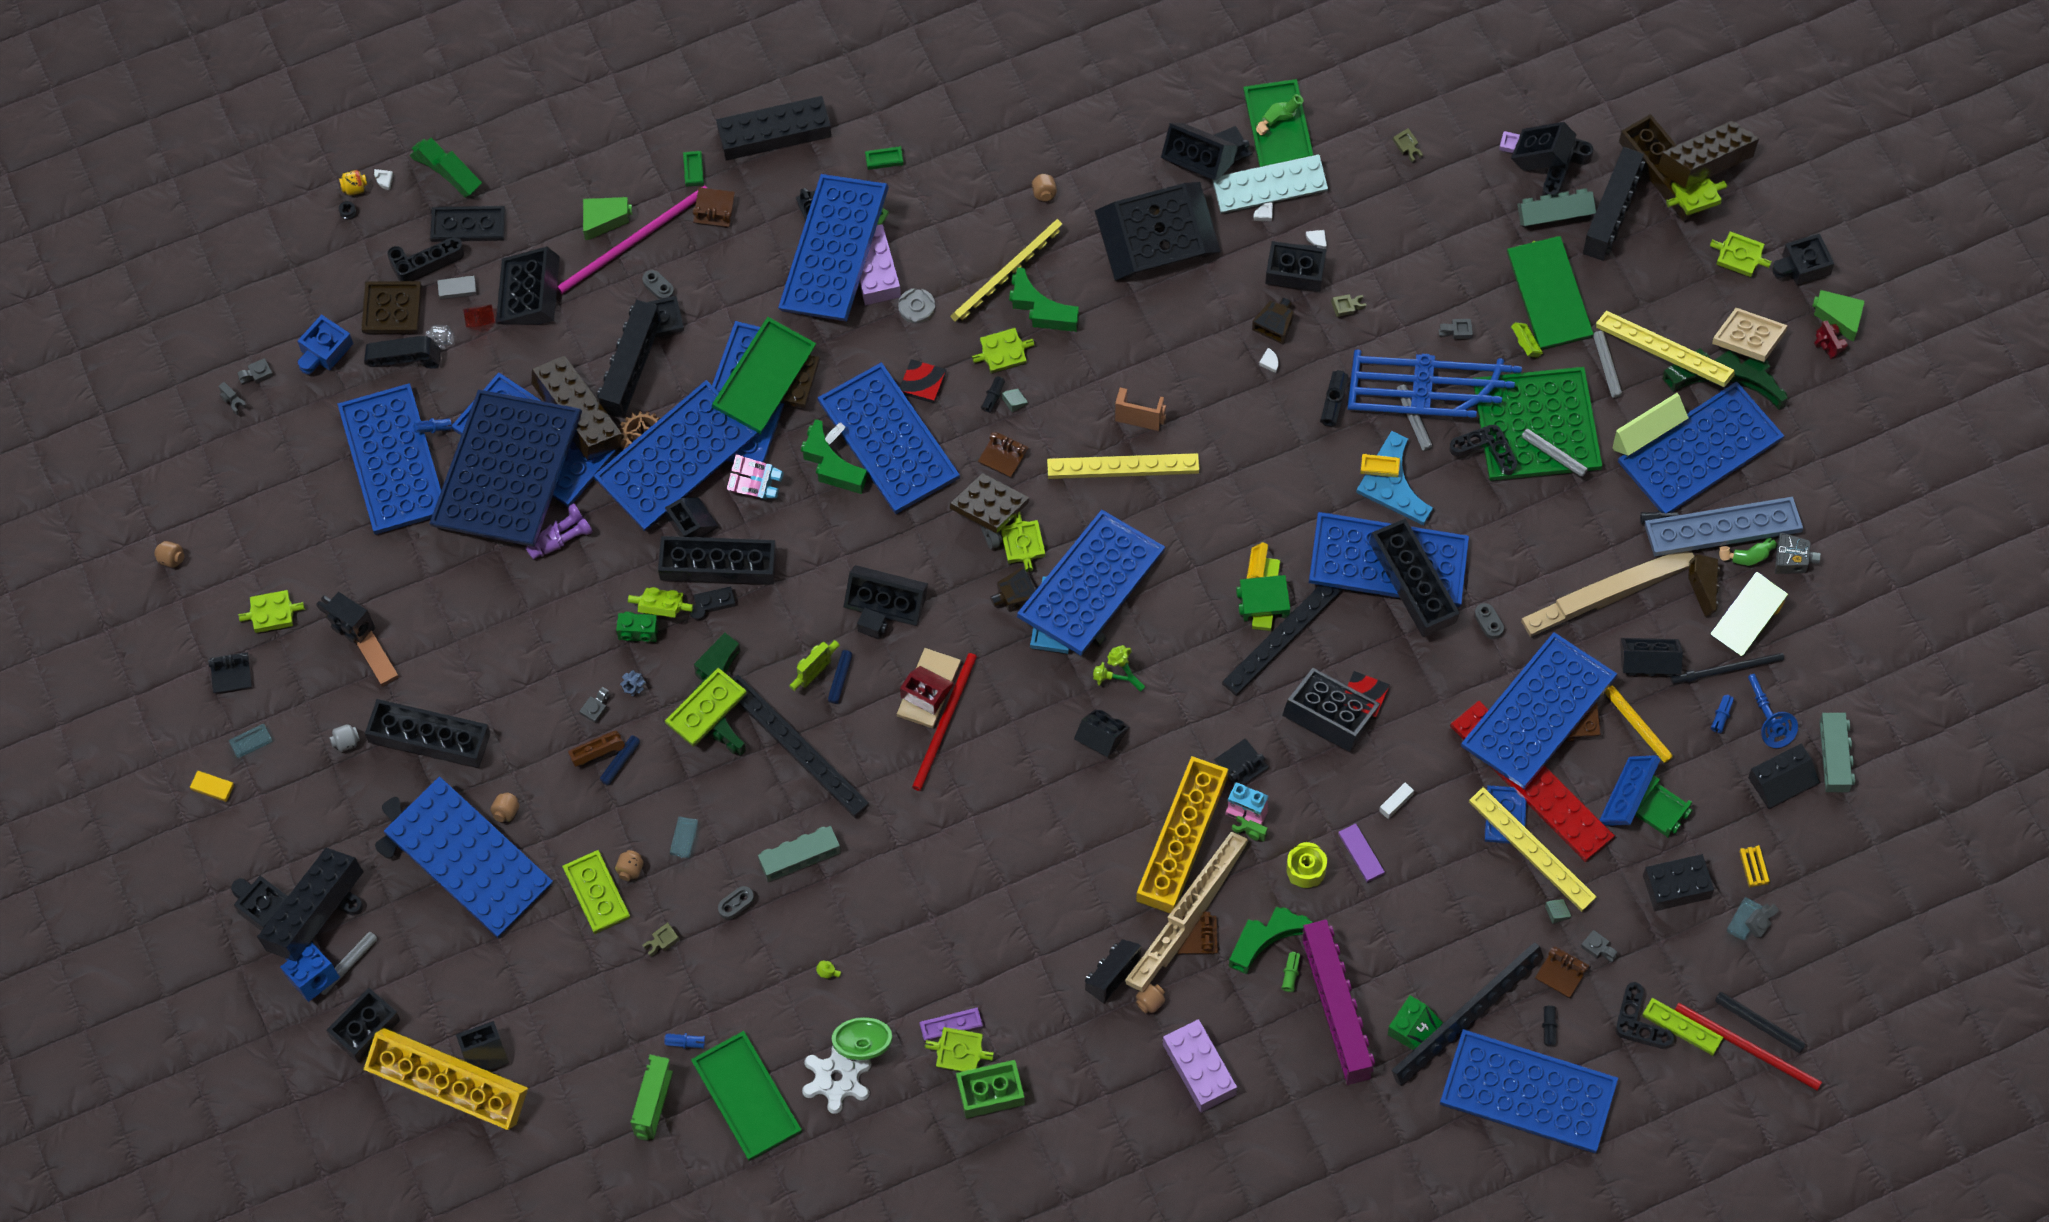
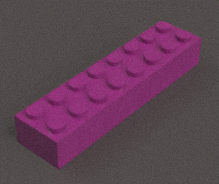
M1326 919L1303 925L1302 942L1346 1083L1350 1085L1370 1080L1371 1073L1374 1072L1373 1065H1375L1372 1053H1368V1038L1362 1034V1019L1356 1015L1355 998L1351 999V984L1349 980H1345V965L1343 961L1340 962L1339 946L1337 943L1334 944L1333 941L1334 930L1332 925H1328Z

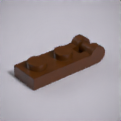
M612 731L573 748L568 753L576 767L594 758L601 757L610 751H620L624 748L625 744L621 739L620 733Z

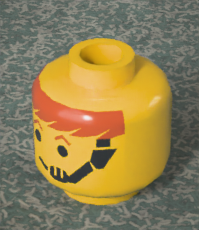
M359 170L345 172L342 174V178L339 179L342 192H346L348 196L363 193L365 190L364 186L367 185L365 175H361Z

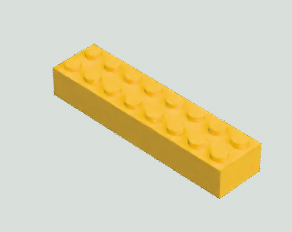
M1191 756L1138 888L1136 902L1171 913L1178 904L1228 779L1227 768Z
M385 1028L375 1033L363 1069L506 1130L517 1124L528 1088Z

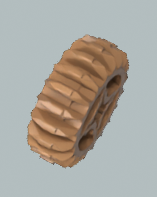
M639 411L637 416L632 413V418L626 417V422H621V428H619L622 433L620 447L626 449L642 435V431H647L661 417L657 418L655 413L650 416L648 411L645 415H642V412Z

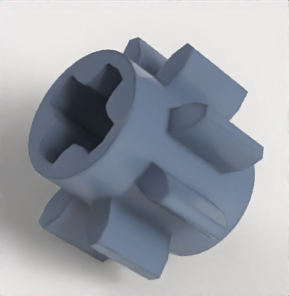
M632 670L629 674L626 673L622 676L624 681L620 685L625 693H631L634 696L636 693L644 690L642 685L646 681L643 680L642 674L635 673Z

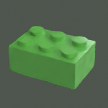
M1015 1060L956 1073L965 1118L1025 1105Z

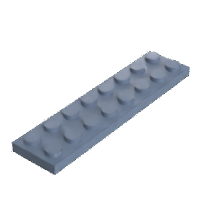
M1793 497L1647 520L1644 524L1654 556L1779 536L1780 533L1794 534L1803 531Z

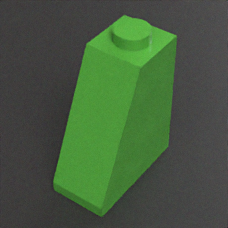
M628 198L583 199V232L585 240H590L629 223V215H632V204L628 203Z
M1821 290L1819 297L1815 296L1812 306L1816 308L1814 315L1822 321H1828L1829 324H1837L1839 333L1851 341L1855 340L1865 301Z

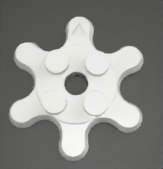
M832 1045V1054L828 1059L821 1060L815 1055H809L805 1058L804 1064L814 1072L815 1079L803 1087L802 1093L806 1098H813L819 1094L825 1095L828 1099V1111L832 1114H838L842 1110V1101L845 1097L854 1096L860 1101H864L869 1097V1090L860 1084L859 1076L869 1071L872 1064L870 1060H848L837 1053ZM838 1072L843 1077L840 1081H833L831 1076Z

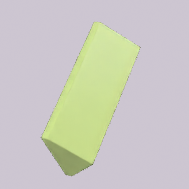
M1675 393L1616 430L1613 443L1614 451L1629 456L1688 419L1679 394Z

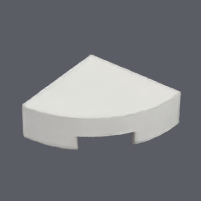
M375 169L374 174L378 185L386 190H390L393 172Z
M1272 202L1264 203L1263 206L1259 207L1254 213L1253 221H1272Z
M1324 230L1306 232L1308 242L1317 246V248L1326 249Z
M1268 348L1259 365L1276 373L1278 358Z
M839 423L827 434L825 440L831 444L845 429V426Z

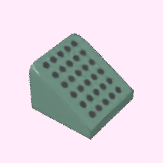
M1019 389L1002 393V399L1011 412L1028 404Z
M1563 899L1546 902L1545 908L1553 924L1571 918Z

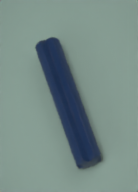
M843 650L828 696V702L837 704L852 658L851 651Z
M630 736L624 748L618 752L601 775L600 781L605 785L611 783L639 745L640 741L636 736Z

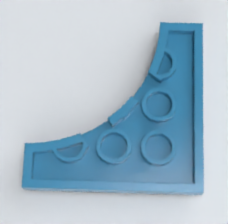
M1391 431L1377 456L1400 458L1398 478L1366 474L1356 493L1424 526L1433 507L1418 498L1405 479L1402 457L1408 443V438Z

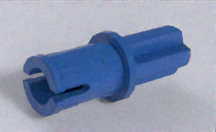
M431 418L429 421H417L413 425L414 432L435 433L436 431L451 430V426H448L451 425V420L449 418L440 420Z
M1730 695L1723 696L1718 710L1715 711L1716 716L1710 728L1714 732L1718 729V733H1722L1726 720L1730 718L1729 712L1734 702V698Z
M687 1033L685 1035L666 1034L664 1043L666 1046L683 1047V1049H686V1047L704 1049L705 1043H697L696 1041L704 1042L705 1036L687 1035Z

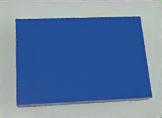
M1487 785V791L1525 827V798L1521 797L1513 787ZM1486 819L1485 842L1511 844Z

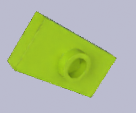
M1515 322L1511 327L1518 338L1519 345L1524 349L1527 356L1540 357L1543 353L1527 324Z

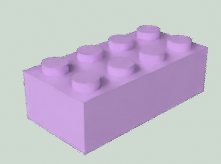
M883 224L876 227L859 281L865 305L900 298L901 296L900 285Z
M1199 1019L1163 1037V1046L1200 1112L1236 1095L1237 1086Z

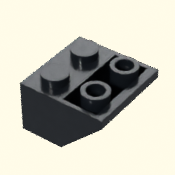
M681 498L665 507L667 519L679 537H703L719 528L700 498Z
M1095 709L1081 720L1074 740L1108 757L1116 750L1128 731L1129 726L1125 725L1120 719L1108 716L1105 711Z
M494 1021L456 1034L465 1062L486 1071H492L509 1064Z

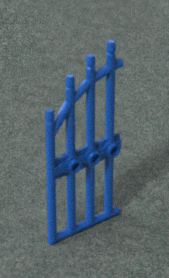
M1354 350L1347 409L1453 417L1468 416L1469 418L1477 417V411L1467 410L1480 402L1502 403V397L1488 395L1495 387H1515V382L1513 381L1505 382L1498 380L1501 372L1521 373L1522 367L1504 365V359L1501 358L1497 359L1496 364L1435 361V356L1430 354H1416V359L1361 356V350ZM1360 363L1415 367L1414 375L1359 372ZM1434 368L1494 372L1491 380L1433 376ZM1358 379L1413 382V391L1358 387ZM1432 384L1484 387L1478 395L1432 392ZM1356 396L1412 398L1411 406L1356 403ZM1431 399L1466 401L1454 409L1430 408Z

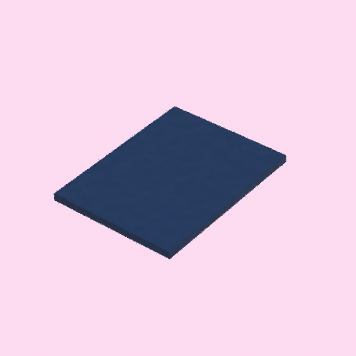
M478 389L429 524L432 527L535 547L582 410L580 408Z

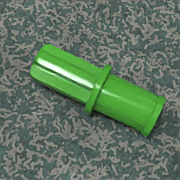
M1289 953L1287 966L1283 970L1285 975L1281 988L1286 992L1294 991L1296 976L1299 975V953Z

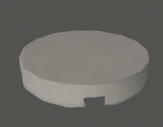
M910 289L900 296L898 303L899 313L907 322L914 324L923 323L929 320L935 311L934 298L924 289Z

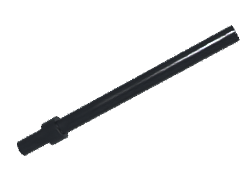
M1783 653L1695 672L1690 670L1686 671L1685 674L1672 676L1671 682L1672 684L1685 681L1690 683L1695 682L1699 678L1783 661L1784 655Z

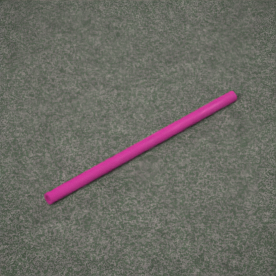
M698 190L558 285V291L561 294L565 293L696 203Z

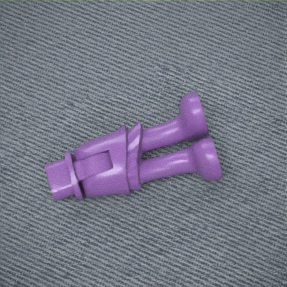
M574 503L568 508L569 516L560 523L555 521L553 525L550 524L544 531L539 533L535 547H525L533 560L538 556L543 557L544 554L546 555L561 549L560 547L564 546L565 542L576 536L593 533L590 525L582 517ZM578 523V524H577L574 528H572L571 530L567 531V532L564 533V534H561V532L564 531L565 529H567V528H569L570 526H572V525Z

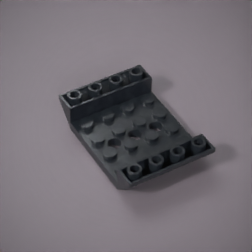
M1200 182L1182 183L1122 199L1094 211L1115 281L1132 277L1134 273L1201 255L1206 257L1221 252ZM1151 206L1158 207L1159 214L1152 215L1149 212V208ZM1156 224H1162L1165 230L1162 233L1156 232L1154 229ZM1160 242H1168L1170 248L1162 250L1159 245Z

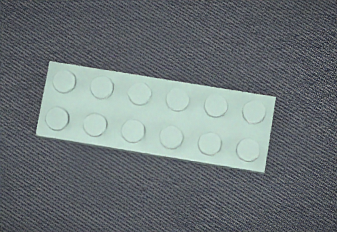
M1320 155L1222 175L1218 180L1212 179L1221 214L1260 206L1267 202L1274 203L1328 190Z

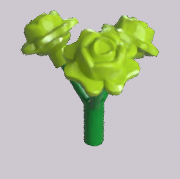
M1124 645L1113 648L1107 656V663L1109 665L1112 664L1113 667L1119 665L1124 669L1128 677L1107 671L1104 662H1102L1093 671V679L1097 680L1098 686L1105 679L1112 680V678L1129 681L1139 691L1144 689L1145 685L1132 674L1128 665L1129 661L1127 658L1132 653L1131 648H1126Z

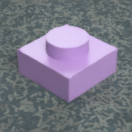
M1504 131L1499 150L1513 153L1520 135Z

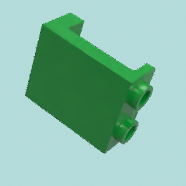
M1286 575L1240 579L1239 587H1236L1237 598H1241V604H1238L1239 615H1243L1244 621H1248V617L1281 614L1282 618H1287L1290 615Z
M1653 775L1635 816L1666 837H1669L1672 832L1676 834L1682 825L1680 824L1683 818L1687 819L1691 814L1692 801L1688 800L1686 803L1659 785L1660 779Z

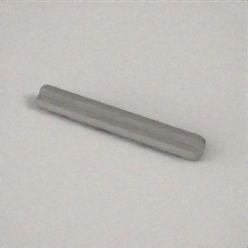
M1596 331L1594 333V340L1611 396L1613 398L1620 397L1622 391L1604 332Z
M1403 384L1398 386L1397 390H1408V388ZM1400 397L1403 406H1411L1412 398ZM1407 414L1422 450L1431 449V441L1419 414Z
M1526 429L1523 432L1522 438L1579 476H1584L1587 472L1585 466L1531 430Z
M368 932L335 967L340 978L323 990L321 994L325 995L377 941V937L372 932Z

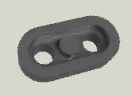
M649 270L644 273L642 278L643 284L656 298L664 299L674 296L672 284L659 272Z
M980 525L988 547L990 549L998 548L1002 542L1000 533H995Z
M1487 603L1479 604L1475 609V619L1484 634L1490 639L1500 638L1503 634L1504 626L1494 608ZM1482 610L1488 611V613L1484 614L1482 613Z
M742 886L721 900L718 904L720 916L724 919H732L749 907L754 900L752 890L749 887ZM746 896L747 899L743 901L741 897ZM727 908L732 909L731 912H725Z

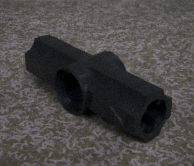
M1337 370L1332 372L1320 423L1324 424V426H1336L1348 380V374L1344 371Z

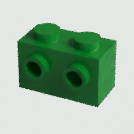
M633 612L618 613L616 628L618 640L657 642L659 626L657 615L647 613L634 614Z

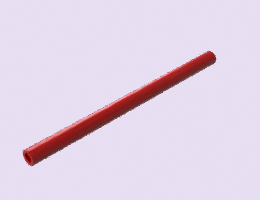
M968 653L912 785L914 790L921 791L977 659L975 654Z
M1678 1003L1675 1011L1818 1091L1822 1084L1816 1078L1685 1005Z

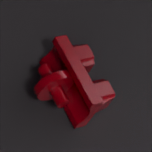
M1823 321L1821 323L1822 326L1816 331L1817 340L1814 342L1816 348L1822 347L1824 351H1827L1829 357L1834 359L1847 348L1848 344L1843 338L1837 339L1836 336L1839 334L1837 324H1829L1828 321Z

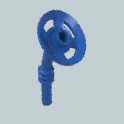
M1749 675L1748 679L1756 695L1755 700H1758V707L1762 709L1767 718L1761 730L1763 741L1772 748H1781L1788 745L1795 738L1798 731L1796 718L1788 712L1773 714L1769 707L1770 703L1767 701L1768 698L1765 697L1766 693H1763L1756 675ZM1789 719H1790L1791 725H1792V726H1791V731L1789 730V723H1788V721H1787V720H1789ZM1786 736L1783 740L1774 742L1775 737Z

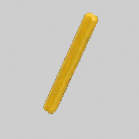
M1614 686L1608 687L1605 691L1607 697L1664 763L1671 760V752Z

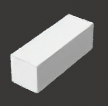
M1404 783L1380 806L1379 812L1389 819L1413 796L1414 790Z

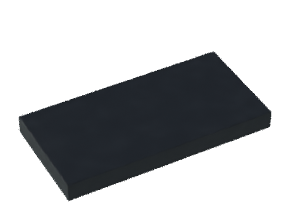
M505 206L432 207L431 242H442L456 237L461 241H504Z

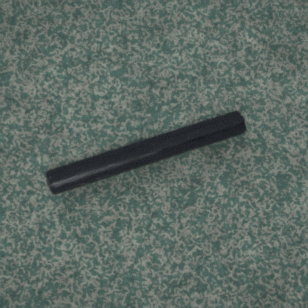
M1723 992L1717 995L1715 1002L1796 1052L1801 1053L1804 1049L1805 1043Z

